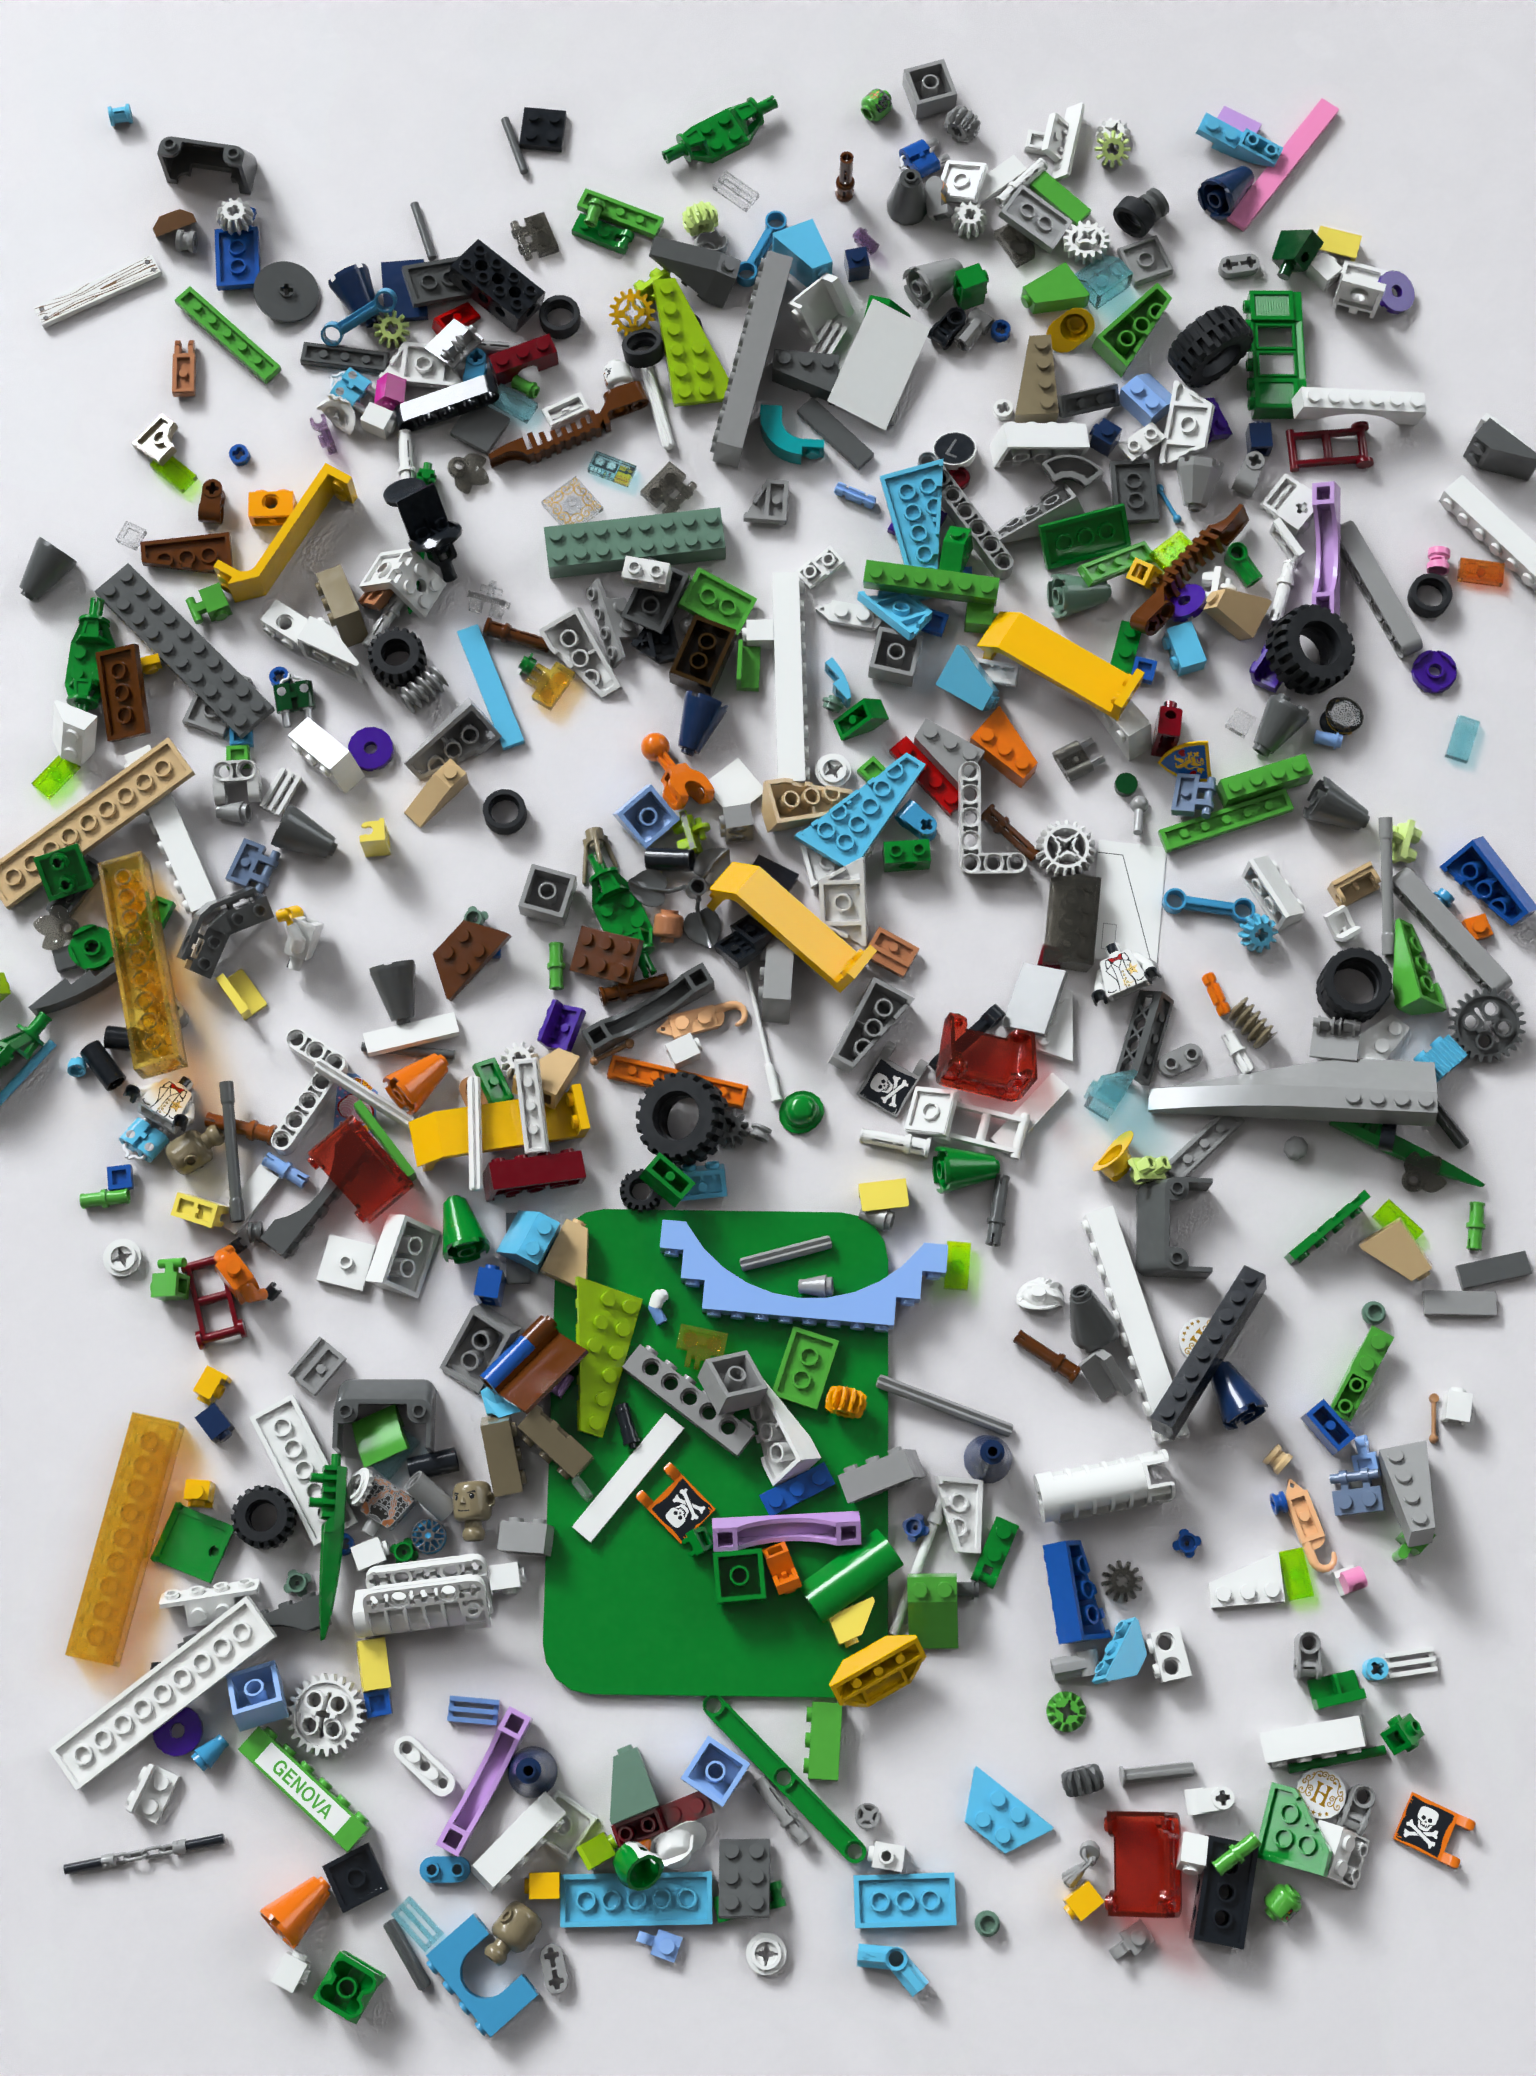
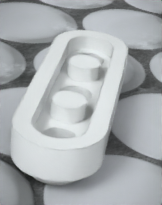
M403 1736L396 1741L394 1745L395 1756L437 1796H448L454 1791L456 1786L454 1776L415 1738ZM406 1744H410L412 1747V1751L409 1754H405L403 1751V1747ZM424 1761L430 1764V1768L427 1771L421 1769V1764ZM441 1779H446L448 1782L447 1787L444 1789L439 1786Z

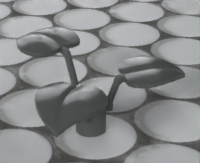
M722 847L711 848L697 855L693 872L700 877L693 878L687 885L666 889L668 882L665 875L659 870L646 869L629 879V889L637 901L648 907L661 906L665 901V893L669 894L685 890L689 898L696 899V912L688 914L684 919V932L691 941L707 948H713L720 935V919L716 911L713 912L708 907L700 911L701 896L706 892L707 884L712 886L730 865V849Z

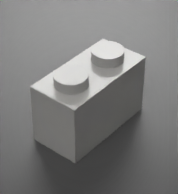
M509 1517V1521L501 1520L497 1550L504 1553L551 1557L555 1527L548 1525L547 1520L533 1519L532 1523L524 1522V1518Z

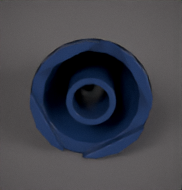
M1240 166L1203 181L1197 191L1198 201L1204 211L1207 209L1211 213L1210 217L1222 220L1230 216L1254 183L1252 170L1246 166Z
M361 263L363 267L360 268L355 264L342 269L334 275L336 279L333 282L331 279L328 281L330 289L351 314L375 298L368 266ZM377 313L361 323L360 326H366V328L373 327L374 323H378L377 316H380V314Z
M690 690L686 691L684 696L678 746L682 748V753L694 756V753H700L726 714L728 706L721 707V701L702 693H698L697 697L692 696L693 691Z
M1222 1361L1211 1379V1384L1225 1429L1233 1430L1238 1428L1237 1423L1243 1422L1244 1425H1247L1266 1412L1264 1407H1268V1404L1229 1361Z
M982 1435L976 1437L965 1449L964 1466L973 1479L983 1480L984 1484L1000 1481L1008 1474L1011 1468V1451L1008 1445L996 1436Z
M530 1746L519 1750L513 1756L508 1766V1779L512 1788L518 1794L528 1798L540 1797L545 1791H550L557 1779V1764L554 1757L541 1747ZM528 1766L533 1768V1773L530 1776H526L525 1773Z

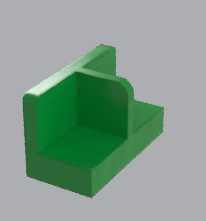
M1354 1670L1323 1676L1321 1680H1316V1678L1307 1680L1314 1710L1367 1698L1364 1688H1359Z

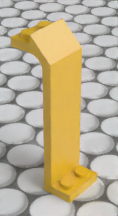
M325 463L258 563L251 570L239 571L217 560L213 566L216 577L221 584V588L227 593L232 594L235 603L266 596L334 495L343 502L348 501L354 504L358 496L351 476Z
M1000 611L977 644L984 651L983 659L993 660L996 654L1000 653L1117 721L1137 689L1141 686L1145 672L1138 668L1133 675L1127 674L1020 612Z
M732 862L709 888L712 891L709 895L712 900L706 905L714 912L722 901L726 899L737 902L839 993L857 977L877 952L872 945H869L864 951L860 948L856 952L760 866Z
M581 1083L571 1085L555 1109L545 1106L549 1143L583 1138L589 1131L590 1123ZM519 1099L482 1104V1153L524 1147ZM468 1107L435 1111L408 1122L417 1167L422 1166L423 1172L432 1171L435 1164L441 1160L469 1155Z

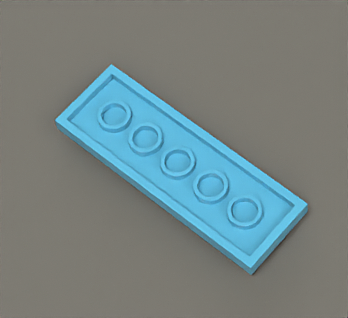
M712 1871L662 1872L660 1878L653 1886L641 1891L624 1886L616 1873L560 1874V1927L713 1924Z

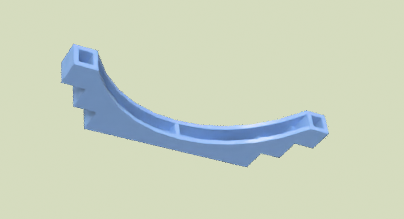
M662 1220L660 1252L668 1257H678L679 1254H683L681 1282L685 1283V1286L700 1287V1284H704L702 1313H707L706 1316L720 1318L721 1314L731 1315L730 1318L736 1320L754 1317V1320L759 1322L778 1319V1322L782 1324L802 1321V1325L816 1326L817 1323H824L829 1328H840L841 1325H847L852 1330H864L865 1327L874 1328L875 1332L886 1333L888 1329L893 1330L896 1301L900 1302L902 1306H914L915 1303H919L922 1275L926 1276V1279L940 1280V1277H945L948 1245L924 1243L902 1267L881 1281L856 1292L828 1298H797L781 1295L745 1282L720 1265L703 1248L685 1221Z

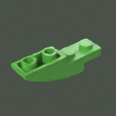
M1373 1325L1354 1355L1330 1405L1339 1417L1348 1422H1351L1373 1381V1376L1394 1339L1393 1336Z

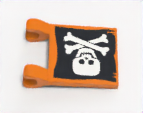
M668 1463L663 1470L674 1482L654 1502L642 1490L636 1495V1499L682 1544V1540L687 1538L686 1533L698 1528L715 1508L672 1463Z
M1411 1792L1393 1839L1455 1869L1459 1867L1460 1859L1444 1852L1456 1824L1467 1831H1472L1476 1822Z

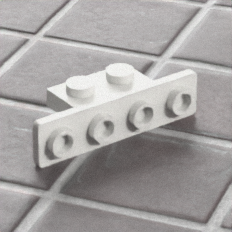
M1082 102L1067 108L1065 119L1056 112L1049 115L1041 151L1055 162L1052 177L1056 181L1070 176L1085 110V104Z
M244 1578L238 1582H219L214 1586L207 1587L199 1585L182 1591L172 1589L161 1594L159 1607L164 1609L184 1605L188 1627L208 1625L236 1604L235 1597L257 1594L260 1581L259 1579Z

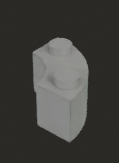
M1059 455L1041 464L1042 469L1053 484L1060 480H1072L1085 488L1104 473L1095 463L1077 455Z

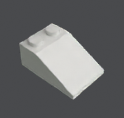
M310 616L297 637L303 656L363 684L365 679L358 660L330 624L322 618L316 619Z

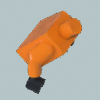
M237 1237L229 1245L214 1254V1260L217 1263L214 1267L215 1272L240 1305L245 1302L252 1303L266 1299L274 1301L282 1292V1290L274 1288L277 1285L275 1282H271L266 1289L259 1288L254 1275L238 1256L247 1248V1245L243 1246L240 1243L241 1237Z

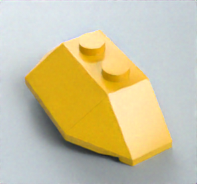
M916 1635L885 1636L844 1659L829 1686L840 1706L869 1707L910 1684L927 1656Z

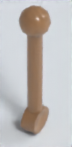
M627 1039L625 1044L598 1057H592L590 1063L595 1066L599 1061L625 1048H633V1039Z
M1433 1393L1429 1396V1401L1431 1402V1435L1429 1436V1441L1435 1444L1438 1442V1436L1436 1435V1403L1439 1401V1396Z

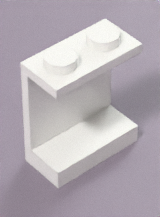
M825 273L788 303L791 309L790 315L800 328L799 334L804 340L814 343L819 342L815 332L822 328L828 319L832 320L838 314L847 318L854 314V310L839 277L829 273Z

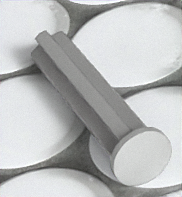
M1191 1761L1133 1768L1119 1766V1778L1122 1787L1127 1783L1192 1777L1195 1774V1767Z

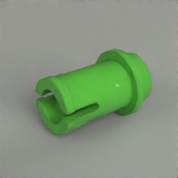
M592 198L588 202L589 208L584 224L591 228L597 227L600 214L605 209L604 202L599 198Z
M515 375L512 379L511 388L526 394L528 399H535L539 394L540 387L537 386L536 382H529L519 375Z

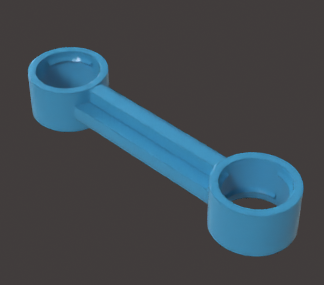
M771 211L767 214L765 230L748 260L740 264L736 278L739 285L750 287L755 284L757 268L760 265L761 258H764L772 244L773 233L786 228L787 219L782 212ZM772 220H780L783 225L774 228L768 223ZM744 270H750L754 275L751 278H743L739 273Z
M382 288L377 292L373 301L343 320L326 323L321 331L322 341L328 346H336L342 341L344 334L377 313L391 312L397 304L396 293L390 288ZM383 293L390 295L393 299V305L390 307L382 306L378 301L379 295ZM326 328H336L340 333V338L338 340H330L326 336Z
M1178 888L1169 889L1162 900L1164 910L1170 914H1178L1183 909L1231 916L1239 924L1247 922L1245 917H1240L1236 914L1235 907L1237 905H1246L1250 909L1249 917L1251 918L1255 913L1254 903L1247 898H1240L1232 903L1186 896ZM1169 895H1177L1181 898L1182 905L1178 908L1171 907L1166 899Z

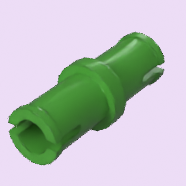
M562 942L549 943V963H547V969L549 970L550 990L564 989L563 970L566 968V964L563 963L564 944Z
M128 1188L113 1191L102 1189L100 1192L80 1194V1206L82 1209L98 1206L109 1208L110 1205L129 1204L131 1200Z
M1474 1201L1469 1204V1222L1466 1223V1228L1468 1229L1466 1249L1482 1251V1234L1486 1227V1224H1483L1485 1203Z
M1251 1831L1249 1835L1236 1845L1231 1844L1228 1847L1229 1850L1213 1861L1212 1864L1218 1873L1223 1876L1225 1872L1238 1862L1242 1864L1245 1861L1244 1858L1262 1844Z

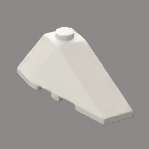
M766 1383L768 1390L760 1406L749 1408L751 1418L756 1421L758 1435L755 1436L757 1443H761L764 1457H761L762 1466L772 1486H778L809 1470L821 1456L809 1434Z

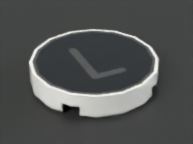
M957 431L947 432L935 440L933 453L938 459L944 458L943 466L946 469L958 470V467H968L976 457V443L971 436Z

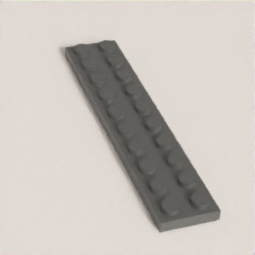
M129 563L94 591L99 598L105 600V604L155 654L158 653L159 658L240 739H243L275 711L274 707Z

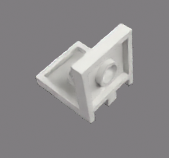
M1345 259L1331 308L1336 309L1338 304L1349 307V313L1357 314L1358 310L1370 313L1369 318L1373 319L1386 284L1380 283L1378 280L1387 270Z
M408 548L380 553L359 585V588L364 593L391 589L419 618H425L447 583L415 551ZM417 581H419L422 586L420 592L417 590Z

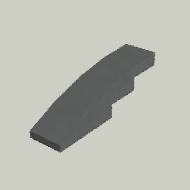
M113 962L97 976H94L89 970L72 984L64 978L28 1008L35 1016L40 1011L45 1014L60 1011L103 991L122 978L124 974Z

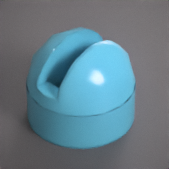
M81 1057L71 1058L67 1066L68 1074L73 1077L84 1076L87 1070V1064Z

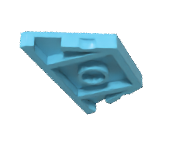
M865 591L858 592L857 600L909 641L932 619L933 611L912 595L878 591L877 596H867Z
M976 1766L973 1769V1778L964 1822L1004 1854L1054 1828Z

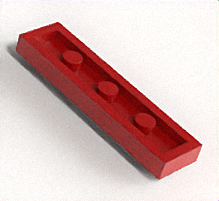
M907 736L889 749V753L895 760L908 753L925 763V769L916 782L949 817L958 810V790Z

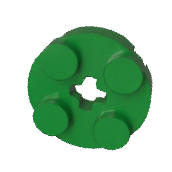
M89 924L80 927L72 935L73 938L68 945V952L73 962L84 971L101 970L115 960L116 941L106 928ZM90 943L98 945L94 953L91 951L87 952Z

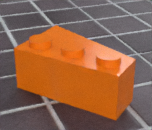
M998 706L971 736L970 743L985 751L983 759L1019 788H1022L1035 773L1038 762L1001 707Z

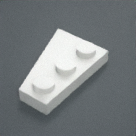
M1063 988L1047 1037L1033 1034L1028 1049L1072 1064L1073 991Z
M1279 1552L1208 1583L1210 1607L1221 1608L1285 1602Z

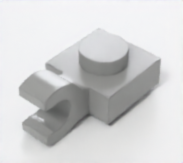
M1138 1919L1119 1933L1123 1940L1112 1947L1109 1952L1114 1959H1119L1129 1950L1135 1956L1154 1943L1155 1940L1142 1920Z

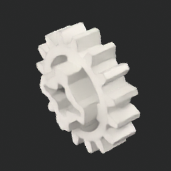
M1087 220L1086 224L1079 221L1077 227L1072 224L1070 230L1066 229L1065 236H1063L1064 252H1068V258L1074 256V262H1078L1080 259L1083 264H1086V261L1090 260L1093 264L1095 258L1102 260V254L1107 255L1110 240L1109 233L1105 232L1104 226L1098 228L1097 222L1094 225H1090V220Z

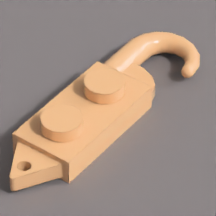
M729 1001L717 1005L712 1004L669 1015L668 1019L656 1031L659 1034L671 1036L674 1040L690 1032L692 1035L711 1031L723 1025L725 1019L724 1012L735 1009L739 1010L742 1014L740 1021L735 1023V1026L739 1027L747 1021L748 1010L745 1005L738 1001Z
M1288 1479L1285 1497L1288 1504V1513L1299 1542L1302 1544L1311 1567L1317 1572H1329L1337 1564L1336 1552L1331 1553L1332 1559L1329 1564L1323 1565L1318 1561L1314 1550L1323 1545L1325 1541L1324 1531L1307 1489L1303 1490L1293 1480Z

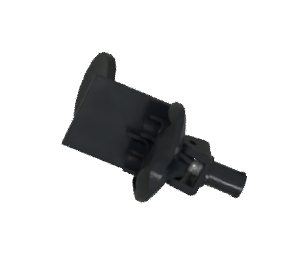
M406 478L389 485L383 493L384 500L388 505L398 507L410 539L408 544L411 550L426 552L428 560L440 567L445 582L456 580L458 576L454 570L452 560L457 557V552L453 543L461 536L462 527L459 523L448 521L435 483L426 485L419 478Z

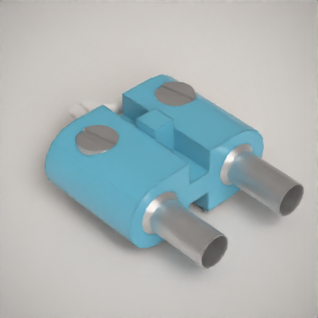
M351 367L346 372L342 371L337 375L332 374L329 377L331 380L330 394L343 397V399L351 403L353 410L355 409L363 415L366 407L360 404V399L364 398L367 393L375 398L376 389L371 387L372 381ZM342 375V379L338 381L333 387L334 378H338Z
M138 1117L119 1137V1141L123 1144V1150L126 1152L125 1158L129 1161L136 1159L151 1163L170 1142L168 1136L171 1132L165 1128L162 1131L157 1128L153 1129L150 1125L152 1120L147 1117L143 1119ZM129 1150L137 1152L138 1156H130Z

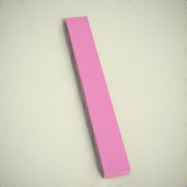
M1322 98L1283 146L1275 166H1267L1232 214L1227 217L1226 221L1244 232L1335 118L1339 108Z

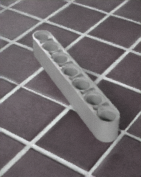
M924 452L919 455L917 466L939 459L932 452ZM943 466L942 481L944 483L942 484L941 507L957 527L971 529L973 549L993 576L1000 578V580L1008 579L1013 569V557ZM949 497H954V498H956L957 500L951 501V500H949L948 498H949ZM961 514H967L969 517L964 518ZM978 530L982 534H975L973 531ZM991 547V548H993V549H995V550H994V551H988V550H986L985 548ZM1005 564L1007 568H1001L998 565Z
M1351 520L1341 524L1340 557L1398 657L1403 658L1421 650L1423 643L1420 635L1357 526Z
M1404 867L1393 876V894L1481 989L1486 987L1488 994H1490L1492 988H1496L1497 995H1499L1501 991H1505L1513 984L1506 971L1410 868Z

